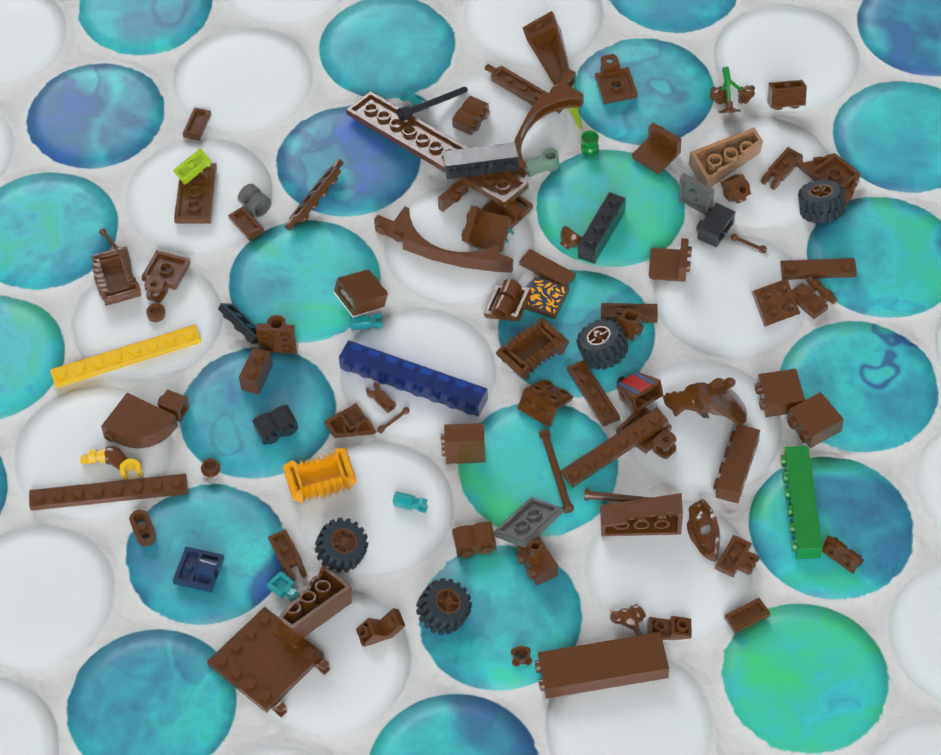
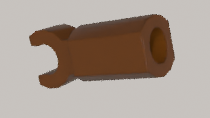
M373 383L374 391L366 388L367 396L374 398V401L386 413L395 409L396 403L383 390H380L378 383Z

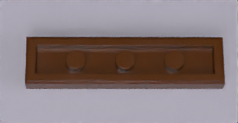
M582 360L568 366V374L602 427L620 420L619 413L585 361Z

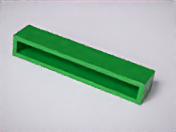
M809 446L785 447L784 455L780 456L781 467L785 468V471L782 473L783 483H787L785 500H789V505H787V517H791L789 533L793 534L794 538L791 540L792 552L796 553V559L821 558L822 542Z

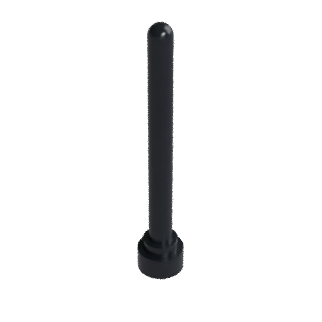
M465 86L413 107H400L397 109V116L404 122L409 120L414 113L467 93L468 88Z

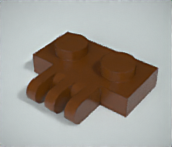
M733 535L718 560L715 570L733 578L738 570L751 575L752 569L755 568L760 557L749 552L751 542Z

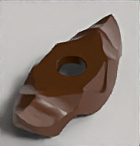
M701 499L688 508L689 520L687 522V531L699 552L708 560L716 562L720 547V529L714 511L704 499ZM709 525L711 527L708 534H701L703 526Z

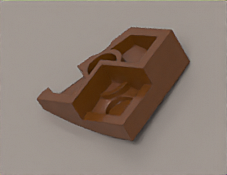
M357 403L324 421V426L333 438L374 435L377 433Z

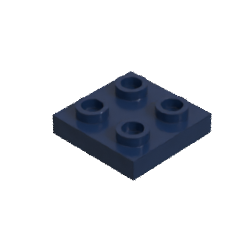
M185 547L173 578V584L212 593L225 559L224 555Z

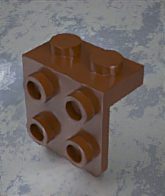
M653 122L648 128V139L632 153V159L653 172L660 174L681 153L682 139Z
M471 205L470 211H468L466 216V226L462 230L461 241L471 247L481 249L498 245L501 247L499 252H502L511 224V218L484 212L479 207Z
M681 238L680 250L652 248L650 252L649 278L652 280L686 282V272H690L691 261H687V257L691 258L692 246H688L689 239Z
M540 380L524 389L517 409L550 427L553 425L558 409L573 400V396L568 391L556 387L549 380Z

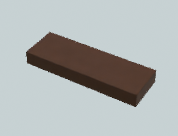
M531 249L519 261V265L548 281L566 287L576 278V273Z
M601 303V320L607 319L608 321L612 319L616 322L618 316H621L627 307L643 313L642 323H657L658 304Z

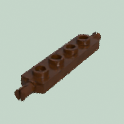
M489 63L485 66V70L491 73V81L531 105L535 104L544 91L503 66L495 68ZM563 109L558 110V111H555V112H557L558 114H560V112H562Z
M337 159L333 166L323 174L288 218L289 221L285 225L287 230H292L298 222H304L309 217L308 213L318 206L319 199L328 193V188L337 182V177L342 172L339 168L344 164L341 159Z

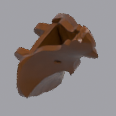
M731 377L725 380L723 378H716L709 384L705 382L690 384L684 391H673L663 396L665 405L672 410L675 417L684 410H691L697 412L702 418H710L708 412L713 415L724 416L739 426L746 423L747 410L743 401L731 389L736 384L735 379Z

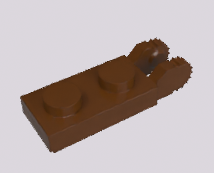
M787 147L768 168V171L761 179V183L766 185L773 176L775 179L772 181L770 188L775 190L781 181L783 182L794 170L797 162L803 160V155Z
M285 529L268 536V541L280 565L286 571L287 576L295 582V575L291 568L297 566L300 575L303 578L307 577L302 559L287 530Z

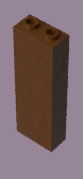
M661 632L538 652V660L535 661L536 673L541 674V679H538L540 692L544 691L546 699L669 678V665Z

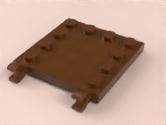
M266 607L260 610L207 661L210 668L265 713L273 710L281 718L287 713V710H285L286 705L280 700L312 668L315 667L323 675L330 671L328 667L329 662L323 659L324 653L308 640L302 638L292 646L278 635V617Z

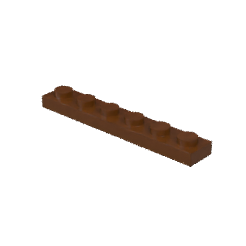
M656 407L562 469V476L574 488L669 425L668 419Z

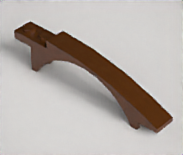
M569 69L566 74H563L559 83L553 86L549 93L544 90L528 112L514 140L518 153L519 170L509 171L512 174L523 179L527 175L521 148L527 132L538 120L561 109L581 108L583 106V93L572 88L576 83L575 71Z
M404 206L394 221L377 215L374 219L375 231L381 235L393 238L397 242H402L403 250L433 261L462 268L492 272H513V259L498 253L501 249L498 245L479 251L456 252L431 244L413 226L410 218V209Z

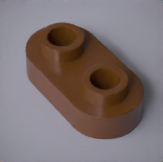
M145 510L134 511L130 515L129 520L136 540L141 546H150L156 541L157 536L149 514Z

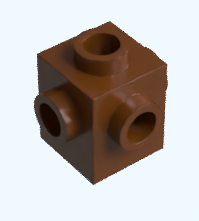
M734 174L720 182L724 190L723 195L728 202H736L738 204L744 202L746 197L752 194L750 184L745 179L744 174Z
M627 307L621 316H618L616 322L621 326L626 339L634 341L637 335H641L644 327L641 324L643 313Z

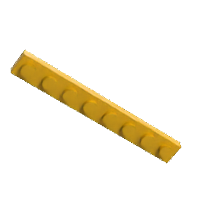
M194 324L50 369L55 387L59 388L201 343V338Z

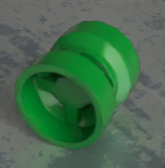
M585 131L581 135V151L585 155H595L599 150V136L595 131Z

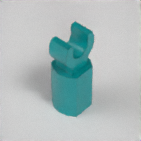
M376 313L370 317L369 315L350 317L352 331L370 329V327L383 328V321L377 322V320H382V313Z
M397 491L394 494L393 506L408 510L416 509L422 513H426L428 505H426L428 500L425 498H415L414 495Z

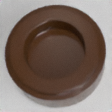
M151 304L146 309L147 318L151 322H160L165 318V309L161 304Z

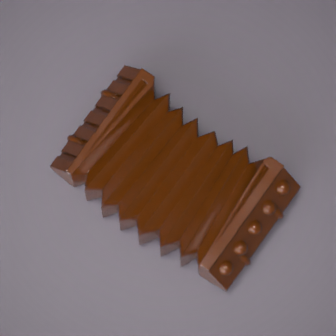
M127 246L91 256L94 280L99 295L105 302V306L142 295L139 284L132 273Z
M544 318L538 319L536 326L531 323L532 329L526 327V332L520 330V336L515 334V339L510 338V343L506 342V347L501 346L496 352V355L502 362L506 363L514 373L525 380L530 378V372L534 373L537 365L541 366V361L546 363V358L551 360L550 356L555 358V353L562 355L569 344V340Z

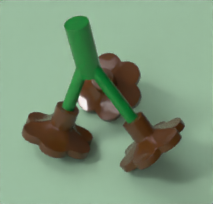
M723 67L724 84L718 88L713 87L710 98L715 100L716 104H726V108L719 111L721 114L741 112V109L733 107L730 84L738 90V103L747 104L754 97L755 86H738L731 80L729 67Z

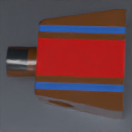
M635 372L627 378L621 376L617 380L620 400L635 413L664 396L661 380Z

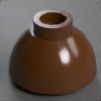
M563 226L560 233V245L567 250L570 247H578L582 237L569 227Z

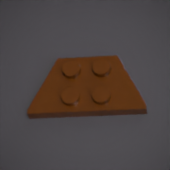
M835 153L824 157H814L813 161L803 163V160L797 162V167L814 181L824 179L840 183L844 187L846 207L849 205L861 176L857 170Z

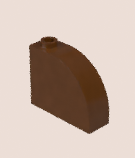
M126 393L101 425V429L107 441L115 442L128 448L139 449L161 443L173 433L178 425L174 414Z

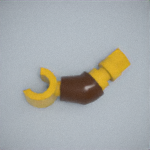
M106 446L105 449H100V451L90 449L89 454L81 456L80 464H93L100 461L101 463L112 465L120 470L123 480H128L127 473L131 470H136L139 477H144L140 463L135 459H128L117 447Z

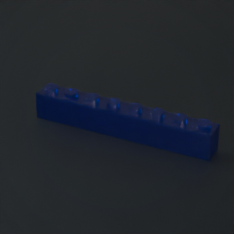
M348 340L339 355L340 368L346 372H352L363 378L375 380L380 384L392 386L397 390L409 392L414 396L429 399L431 402L446 405L451 409L463 411L468 415L479 417L488 401V388Z

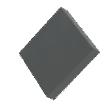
M683 173L680 176L678 200L706 215L708 209L713 208L714 189Z

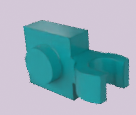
M403 88L407 93L406 97L399 96L400 100L412 103V107L428 101L422 96L415 94L410 88Z
M281 571L266 584L267 588L280 599L287 596L292 602L299 597V592L294 589L296 587L295 582Z

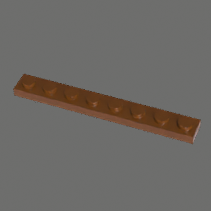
M176 474L29 490L30 511L185 495L188 494L187 475Z

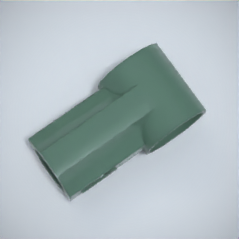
M547 148L541 156L525 162V171L528 177L544 171H556L559 168L558 151L554 148Z

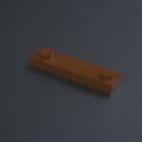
M855 258L780 261L782 280L807 279L809 276H812L814 279L850 278L857 276Z

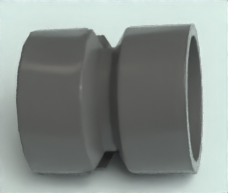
M254 184L244 186L237 197L238 201L255 217H261L266 214L272 204L271 199Z

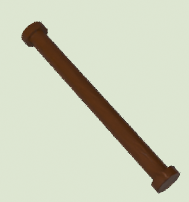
M542 430L539 432V437L543 440L563 504L562 511L563 513H571L574 511V506L570 503L550 440L551 433L549 430Z
M585 489L584 494L585 501L594 499L626 502L652 498L589 491V489Z

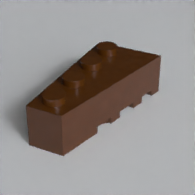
M682 493L600 505L601 536L681 535L683 519Z
M323 565L320 568L319 574L310 580V584L306 589H302L299 597L292 601L278 617V635L293 646L352 603V586Z

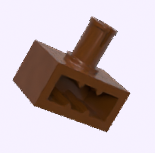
M539 536L531 541L526 548L517 545L516 560L519 565L523 564L529 580H533L538 586L558 576V564Z

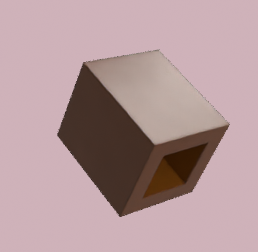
M168 389L164 395L159 397L157 403L159 408L174 414L176 421L179 422L182 421L190 408L186 396Z

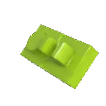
M200 148L176 167L173 172L185 185L197 176L199 172L202 173L204 168L211 166L212 161Z

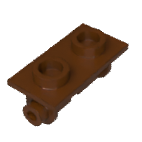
M828 535L822 547V552L854 574L857 566H861L864 562L862 555L857 554L852 549L848 550V546L839 541L837 537L834 538Z

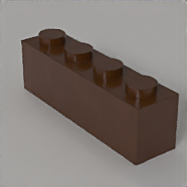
M737 425L736 430H732L729 439L731 445L726 447L724 453L726 460L720 464V478H716L714 482L715 498L739 504L759 443V429Z

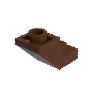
M393 608L381 620L368 618L356 631L362 646L366 647L393 638L405 627V623L399 609Z

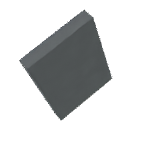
M531 497L494 531V535L496 538L526 548L531 541L536 539L563 513L562 508Z

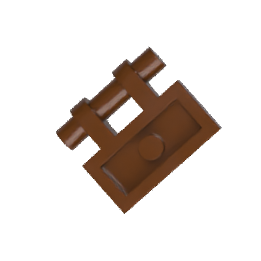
M809 276L806 282L810 286L807 287L801 283L792 289L797 305L810 317L816 319L828 310L826 302L829 301L831 304H835L838 299L830 289L827 290L822 286L821 281ZM818 291L822 296L818 297L814 292Z

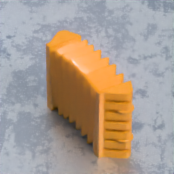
M336 448L333 455L328 453V458L323 455L322 460L318 456L317 462L314 459H311L310 463L306 460L305 464L302 460L300 464L290 461L282 466L292 499L300 502V504L304 503L305 498L310 502L311 496L317 501L318 495L324 499L326 494L330 497L333 492L338 495L339 489L343 492L345 487L351 490L357 482L346 448Z

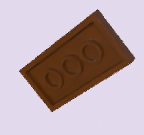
M211 163V166L204 168L202 173L199 172L197 176L185 185L179 179L174 214L175 224H211L217 163Z

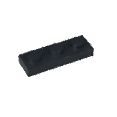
M221 303L218 310L223 314V317L230 321L234 328L245 336L246 341L251 344L258 343L256 326L234 304Z

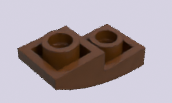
M671 616L670 619L649 617L647 620V634L661 632L662 640L691 639V618Z

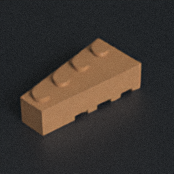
M754 127L691 151L688 164L698 181L711 188L761 152L763 140Z

